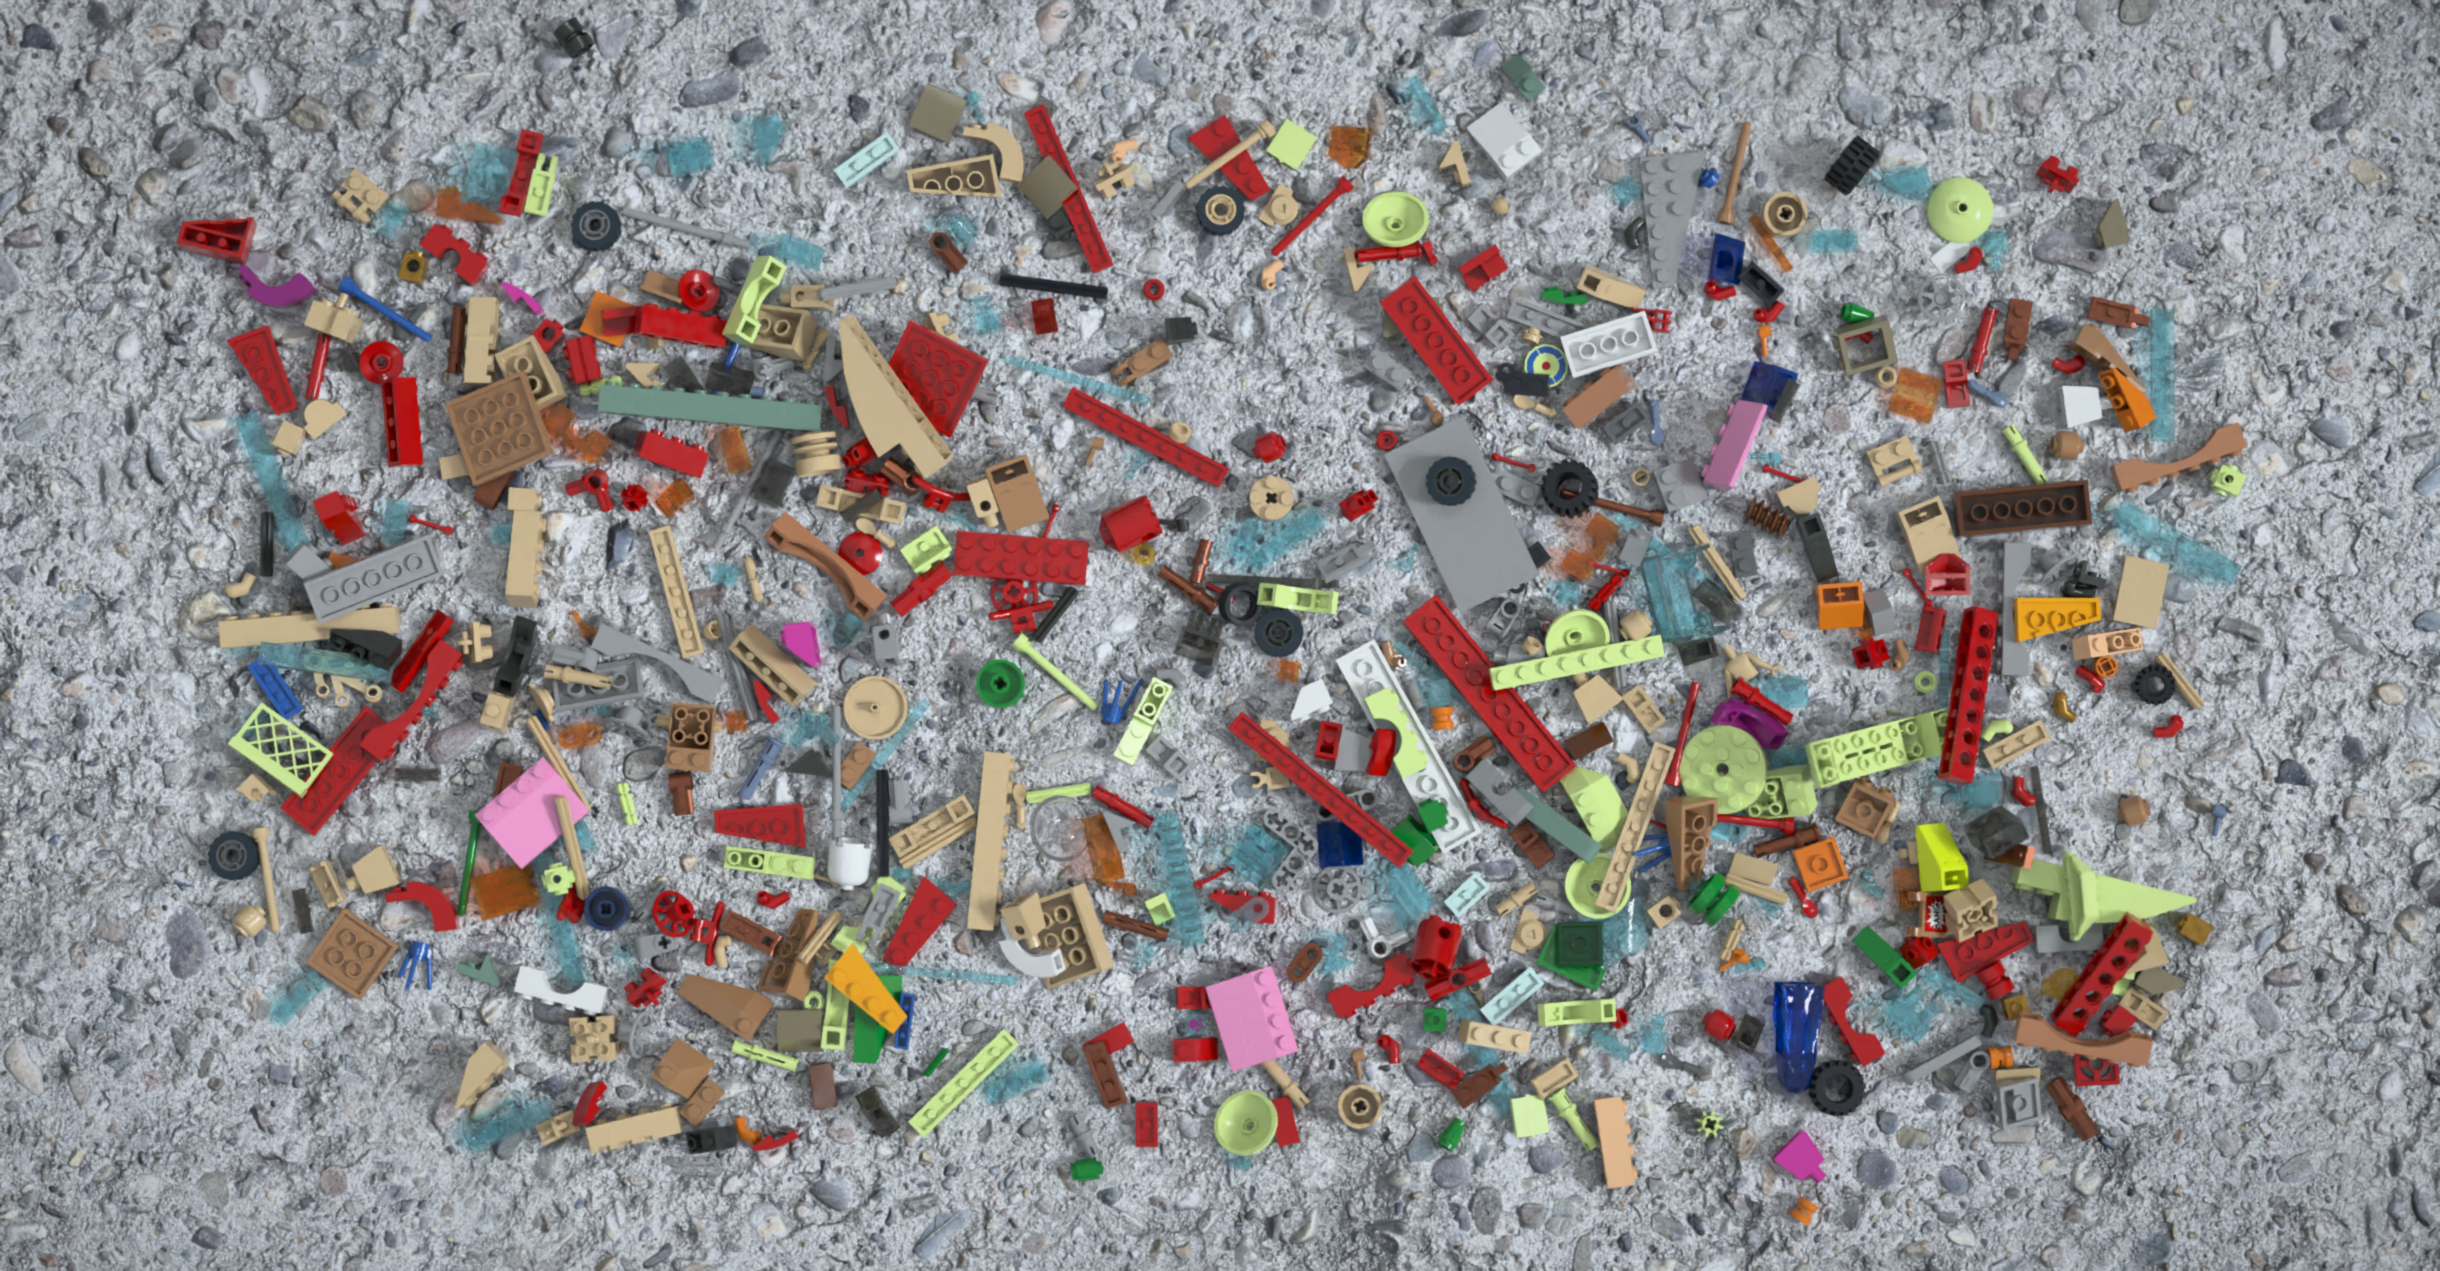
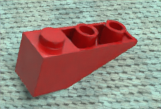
M1214 889L1213 894H1209L1211 899L1252 923L1274 924L1275 897H1271V892H1258V896H1249V891H1236V895H1228L1227 890Z

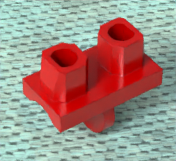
M2053 155L2042 163L2035 175L2044 179L2043 183L2049 186L2047 190L2049 194L2054 189L2061 193L2064 190L2070 194L2080 180L2077 178L2079 170L2073 166H2068L2065 171L2058 168L2061 161Z
M864 437L849 448L847 454L841 458L847 469L853 466L855 469H861L875 459L877 454L867 437Z
M1362 489L1341 501L1338 505L1341 508L1342 515L1349 522H1352L1374 509L1373 503L1378 500V497L1372 489L1366 492Z
M648 967L640 974L645 981L640 987L634 981L624 987L628 995L626 997L627 1001L636 1008L641 1004L647 1007L650 1003L658 1006L660 1002L657 997L663 993L660 988L667 983L664 977Z

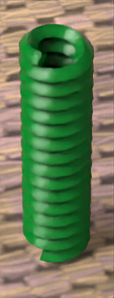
M948 1048L940 1049L941 1051H939L938 1055L935 1056L927 1069L924 1070V1075L927 1077L932 1075L931 1073L940 1065L941 1061H943L942 1059L947 1056Z

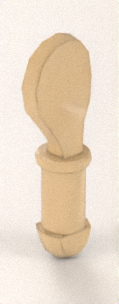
M822 328L815 334L814 347L810 348L809 354L805 361L802 362L804 370H810L813 367L812 365L818 354H820L821 347L826 343L827 337H829L828 329Z
M1515 395L1513 397V403L1519 409L1526 410L1532 408L1534 412H1539L1550 418L1557 416V410L1553 407L1550 408L1539 402L1534 403L1525 395Z
M865 517L857 519L856 526L860 531L874 535V539H878L888 548L896 547V541L881 532L880 529L877 531L870 519Z
M746 557L744 562L749 576L748 584H750L754 601L759 603L763 600V594L759 587V579H755L756 565L753 559Z
M1019 782L1013 787V798L1017 803L1015 807L1017 816L1016 826L1018 829L1023 830L1027 825L1025 820L1026 806H1023L1027 789L1023 783Z
M1895 800L1885 819V824L1881 826L1876 835V841L1879 844H1885L1889 838L1891 826L1895 823L1894 820L1898 810L1901 808L1898 800Z

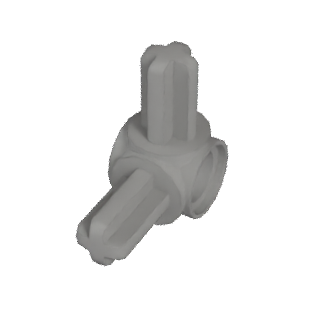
M763 356L750 360L755 382L772 379L775 376V372L794 367V360L782 357L771 359L769 356Z

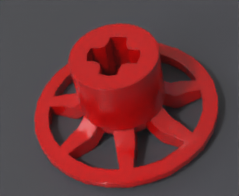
M995 579L991 586L990 598L997 611L1002 610L1000 606L1007 602L1011 604V608H1015L1018 603H1022L1024 606L1030 605L1024 597L1025 594L1034 592L1032 604L1037 603L1038 588L1036 582H1031L1033 588L1024 589L1022 585L1024 581L1006 580L1007 584L1002 588L996 587L1000 579ZM995 590L1003 593L1004 596L998 603H996L994 598Z
M672 890L664 891L656 897L652 912L657 927L665 935L673 938L686 935L692 928L694 918L692 903L682 894ZM667 895L675 896V901H670ZM663 898L664 904L668 907L658 906L659 900ZM657 912L666 914V917L661 922L658 919ZM672 922L671 932L667 931L663 925ZM678 924L685 929L681 933H677Z

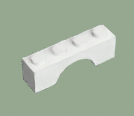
M526 965L520 966L514 992H518L521 998L532 1000L533 996L541 998V1003L553 1005L554 1002L562 1004V1008L575 1011V1007L584 1009V1014L596 1016L597 1013H603L609 991L608 986L587 981L574 993H561L551 987L545 970Z

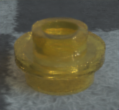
M1143 543L1135 548L1133 555L1138 564L1146 566L1154 561L1156 553L1151 545ZM1144 550L1149 553L1146 559L1140 556V553Z

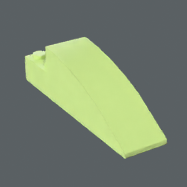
M2035 859L2032 861L2031 869L2013 866L2010 883L2016 884L2015 888L2032 891V888H2035L2038 894L2052 896L2047 919L2068 921L2063 866ZM2098 875L2099 889H2096L2097 898L2101 900V911H2098L2099 916L2093 923L2119 922L2126 912L2140 919L2149 918L2196 903L2197 898Z

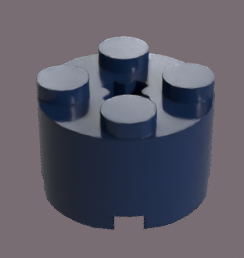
M616 887L597 888L585 900V918L597 930H617L626 924L631 915L632 906L628 896ZM604 904L612 905L611 913L603 912L605 910Z

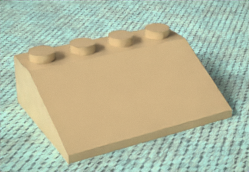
M1085 883L1039 899L1046 926L1037 934L1041 945L1035 948L1040 950L1060 948L1066 968L1057 976L1044 977L1048 990L1115 967Z

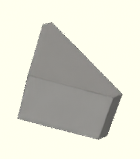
M1883 588L1863 594L1864 605L1874 636L1896 630L1893 607Z

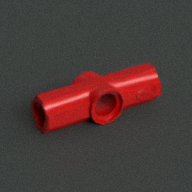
M940 561L927 573L920 575L907 586V589L900 593L890 604L901 617H904L919 603L922 604L936 593V589L951 579L953 575L943 562Z
M1482 957L1452 970L1450 977L1446 979L1431 980L1423 985L1432 1002L1492 975L1485 958ZM1455 973L1463 975L1464 981L1461 985L1456 986L1452 983L1451 979Z

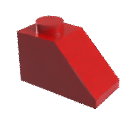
M1217 1037L1173 1039L1174 1062L1218 1060Z

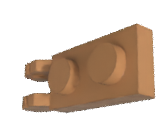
M1161 337L1126 359L1125 363L1113 369L1111 373L1115 376L1126 368L1130 369L1132 374L1123 378L1118 383L1120 387H1123L1173 357V354Z

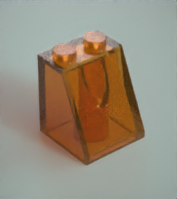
M516 864L469 879L482 921H490L540 904L539 899H542L539 887L534 886L532 878H535V874L531 865H526L521 869Z

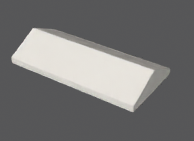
M1645 311L1560 337L1573 379L1658 352Z

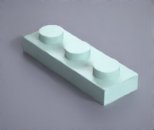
M886 132L834 169V171L848 189L901 150L889 133Z
M1528 967L1479 1010L1492 1025H1497L1545 983L1531 967Z

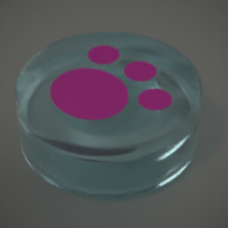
M1199 1013L1191 1014L1185 1021V1028L1191 1035H1201L1207 1028V1020Z

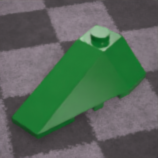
M877 975L899 1004L902 993V976ZM855 1004L854 1063L876 1064L889 1030L857 1004Z

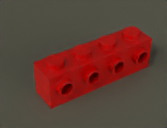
M645 303V306L637 309L634 335L719 350L725 347L726 337L722 333L727 321L721 320V316L718 315L704 317L700 316V313L696 311L682 313L679 312L678 308L666 307L665 310L659 309L656 304Z
M416 377L382 379L388 468L423 465Z

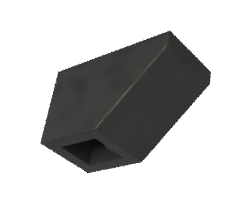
M734 1125L686 1132L689 1154L738 1147Z

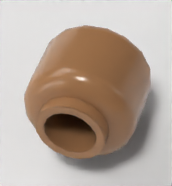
M2058 431L2055 436L2051 437L2050 452L2054 454L2055 458L2075 460L2079 453H2083L2084 441L2080 439L2077 432Z
M2139 795L2122 799L2120 801V808L2116 809L2119 821H2124L2129 827L2147 822L2148 816L2151 815L2147 799H2142Z

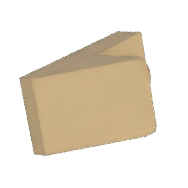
M1457 140L1451 145L1438 172L1455 167L1456 170L1452 171L1456 183L1460 182L1462 188L1469 186L1471 181Z
M1352 247L1343 249V255L1353 293L1356 294L1360 291L1374 264L1357 268V265L1360 263H1356L1357 259L1354 258Z
M627 363L625 365L646 389H649L650 385L662 386L654 377L652 379L649 378L661 366L659 363Z

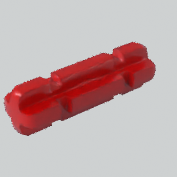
M1614 574L1609 579L1610 582H1606L1595 594V598L1592 597L1587 603L1589 608L1596 611L1601 606V603H1604L1612 595L1615 588H1618L1623 583V579L1618 574Z

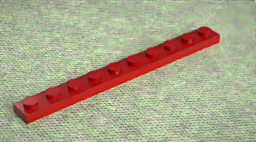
M1241 712L1228 727V730L1399 869L1414 852L1245 713Z

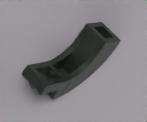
M518 615L515 617L508 649L496 673L493 691L514 697L517 693L534 649L537 637V621Z

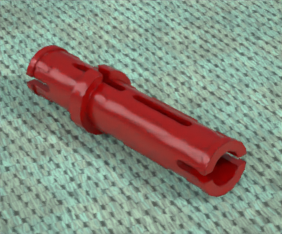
M1984 307L1975 344L1971 347L1970 352L1972 354L1966 369L1970 373L1973 372L1975 364L1974 374L1981 373L1984 356L1988 354V350H1986L1998 312L1996 309H1991L1989 317L1990 308Z
M324 334L317 335L311 371L307 375L309 381L304 399L310 400L312 391H314L312 400L319 398L321 383L325 379L323 373L332 339L331 336L326 335L325 342L322 344Z
M1100 785L1096 786L1091 795L1092 798L1107 805L1108 809L1121 813L1147 830L1155 817L1124 801L1117 793L1113 794Z

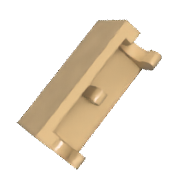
M251 774L236 789L249 800L255 802L257 800L265 802V799L260 796L262 794L267 795L269 793L274 796L278 792L261 774Z
M325 860L319 863V865L309 868V872L327 910L348 901L330 860Z

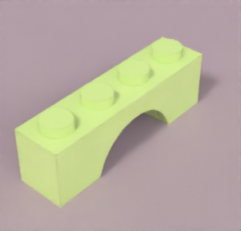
M758 256L755 258L722 335L738 345L753 344L761 326L758 321L759 308L767 294L779 285L787 267L772 256Z
M1388 687L1364 698L1373 719H1384L1391 722L1400 733L1401 746L1393 761L1401 778H1406L1427 768L1425 763L1428 762L1424 751H1419L1416 746L1419 740L1414 730L1409 731L1406 725L1409 719L1405 711H1400L1396 704L1400 701L1395 690L1390 691Z
M890 875L886 878H879L871 888L873 896H875L879 885L882 883L901 892L897 901L899 905L906 896V893H904L906 887ZM845 925L831 944L844 953L853 943L862 955L867 948L864 944L873 936L875 930L867 927L863 940L859 942L856 940V937L862 926L850 927Z
M829 959L828 972L839 959ZM827 981V1005L821 1048L845 1050L850 999Z

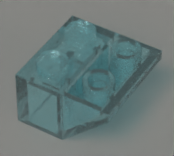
M1253 822L1224 863L1260 888L1289 848Z

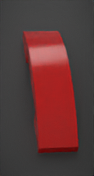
M525 129L521 130L516 147L517 153L498 212L516 217L521 216L526 203L533 169L536 168L541 151L543 134Z

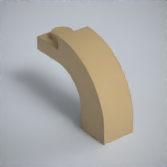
M991 122L987 123L986 130H983V126L970 124V127L964 126V138L990 143L1000 151L1002 155L1000 180L1022 184L1024 158L1020 146L1013 135L1003 127Z

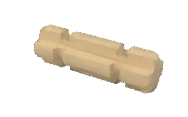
M1739 919L1733 920L1732 929H1729L1722 945L1724 947L1718 954L1720 959L1730 960L1733 954L1731 952L1735 949L1740 938V931H1743L1745 926L1744 921Z

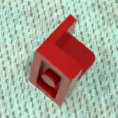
M1496 244L1458 268L1457 271L1472 292L1508 269L1507 264L1499 254L1500 250Z

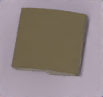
M927 83L909 126L949 143L968 100Z
M1050 155L1039 163L1019 186L1046 219L1063 206L1062 202L1078 189Z

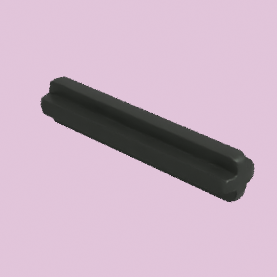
M272 512L261 513L260 575L262 577L273 576L274 514Z
M1070 586L1032 634V638L1038 643L1044 640L1078 596L1079 592L1074 587Z

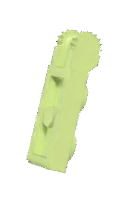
M539 154L536 168L533 169L524 207L525 213L543 217L547 216L556 178L555 172L557 170L558 157H552L549 172L542 171L545 163V154Z

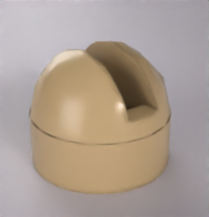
M1505 196L1496 198L1492 204L1494 212L1501 215L1509 213Z
M1637 469L1633 473L1632 478L1636 486L1645 487L1650 483V474L1647 470ZM1646 475V479L1640 483L1637 482Z
M716 621L707 623L704 626L705 638L715 640L721 637Z
M1531 636L1522 644L1523 652L1527 651L1528 656H1534L1542 648L1540 642Z

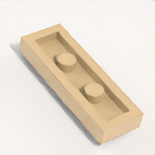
M2040 719L1981 751L1991 770H1994L2049 741L2051 737Z

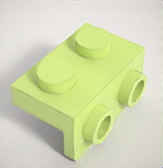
M936 524L899 548L915 574L926 572L932 567L931 564L933 562L944 560L950 555L949 552L952 550Z

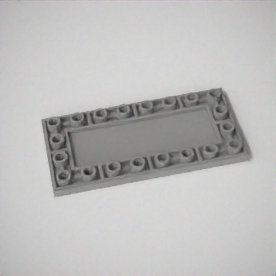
M1464 416L1384 454L1460 613L1540 575ZM1457 457L1465 460L1468 465H1471L1473 472L1476 474L1475 491L1471 494L1470 499H1467L1462 504L1455 506L1442 505L1438 501L1433 500L1432 496L1428 493L1426 474L1429 472L1428 469L1434 465L1433 463L1441 458ZM1453 475L1448 476L1446 479L1448 487L1452 488L1456 484V479Z

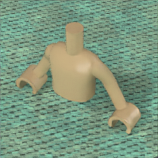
M1730 644L1722 649L1730 659L1723 669L1728 699L1730 697L1734 698V694L1732 695L1729 692L1733 685L1731 675L1735 680L1741 676L1744 678L1743 681L1747 682L1758 674L1752 662L1772 672L1775 678H1778L1775 674L1776 668H1781L1786 673L1782 665L1773 666L1750 652L1736 654Z

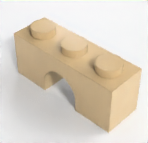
M1461 1019L1457 1041L1528 1054L1532 1032Z

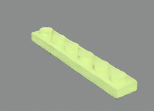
M1003 1029L908 1122L924 1138L1020 1044Z

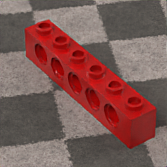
M2129 912L2124 914L2050 1014L2055 1026L2074 1037L2086 1028L2088 1020L2098 1012L2103 1000L2110 996L2114 985L2124 977L2129 965L2137 960L2139 952L2144 945L2151 941L2153 931L2147 922ZM2133 938L2131 942L2125 943L2126 940ZM2115 956H2120L2117 960H2112ZM2107 973L2105 977L2099 978L2101 974ZM2089 991H2094L2092 994L2086 995ZM2081 1008L2080 1011L2073 1012L2075 1009Z

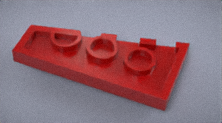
M269 325L226 340L277 416L299 409Z

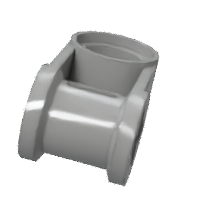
M1513 598L1504 600L1483 629L1490 630L1499 636V640L1502 641L1520 612L1519 602ZM1507 602H1513L1516 605V612L1512 615L1504 611V606Z
M664 933L633 938L637 960L671 952L678 945V938L667 936ZM665 938L670 939L671 944L663 945L662 941Z

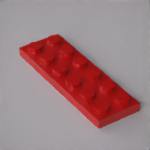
M1415 275L1379 301L1458 406L1494 380Z
M957 531L953 576L1085 586L1089 541Z
M365 706L330 747L329 751L334 755L307 789L304 797L301 798L293 792L280 808L310 834L316 836L379 761L362 749L360 744L373 727L384 725L387 722L368 706ZM326 754L320 759L319 762H322ZM311 771L304 778L303 782L306 783V781L309 779V777L311 776Z

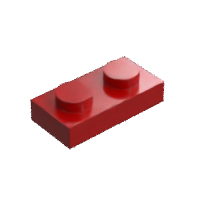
M1136 1102V1147H1158V1102Z

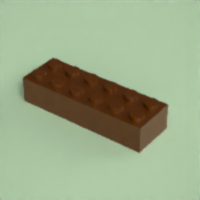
M2088 480L1955 492L1951 495L1956 539L2086 527L2092 524Z

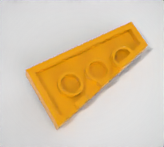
M2015 598V643L2101 620L2100 598Z
M853 943L824 977L892 1034L908 1017Z

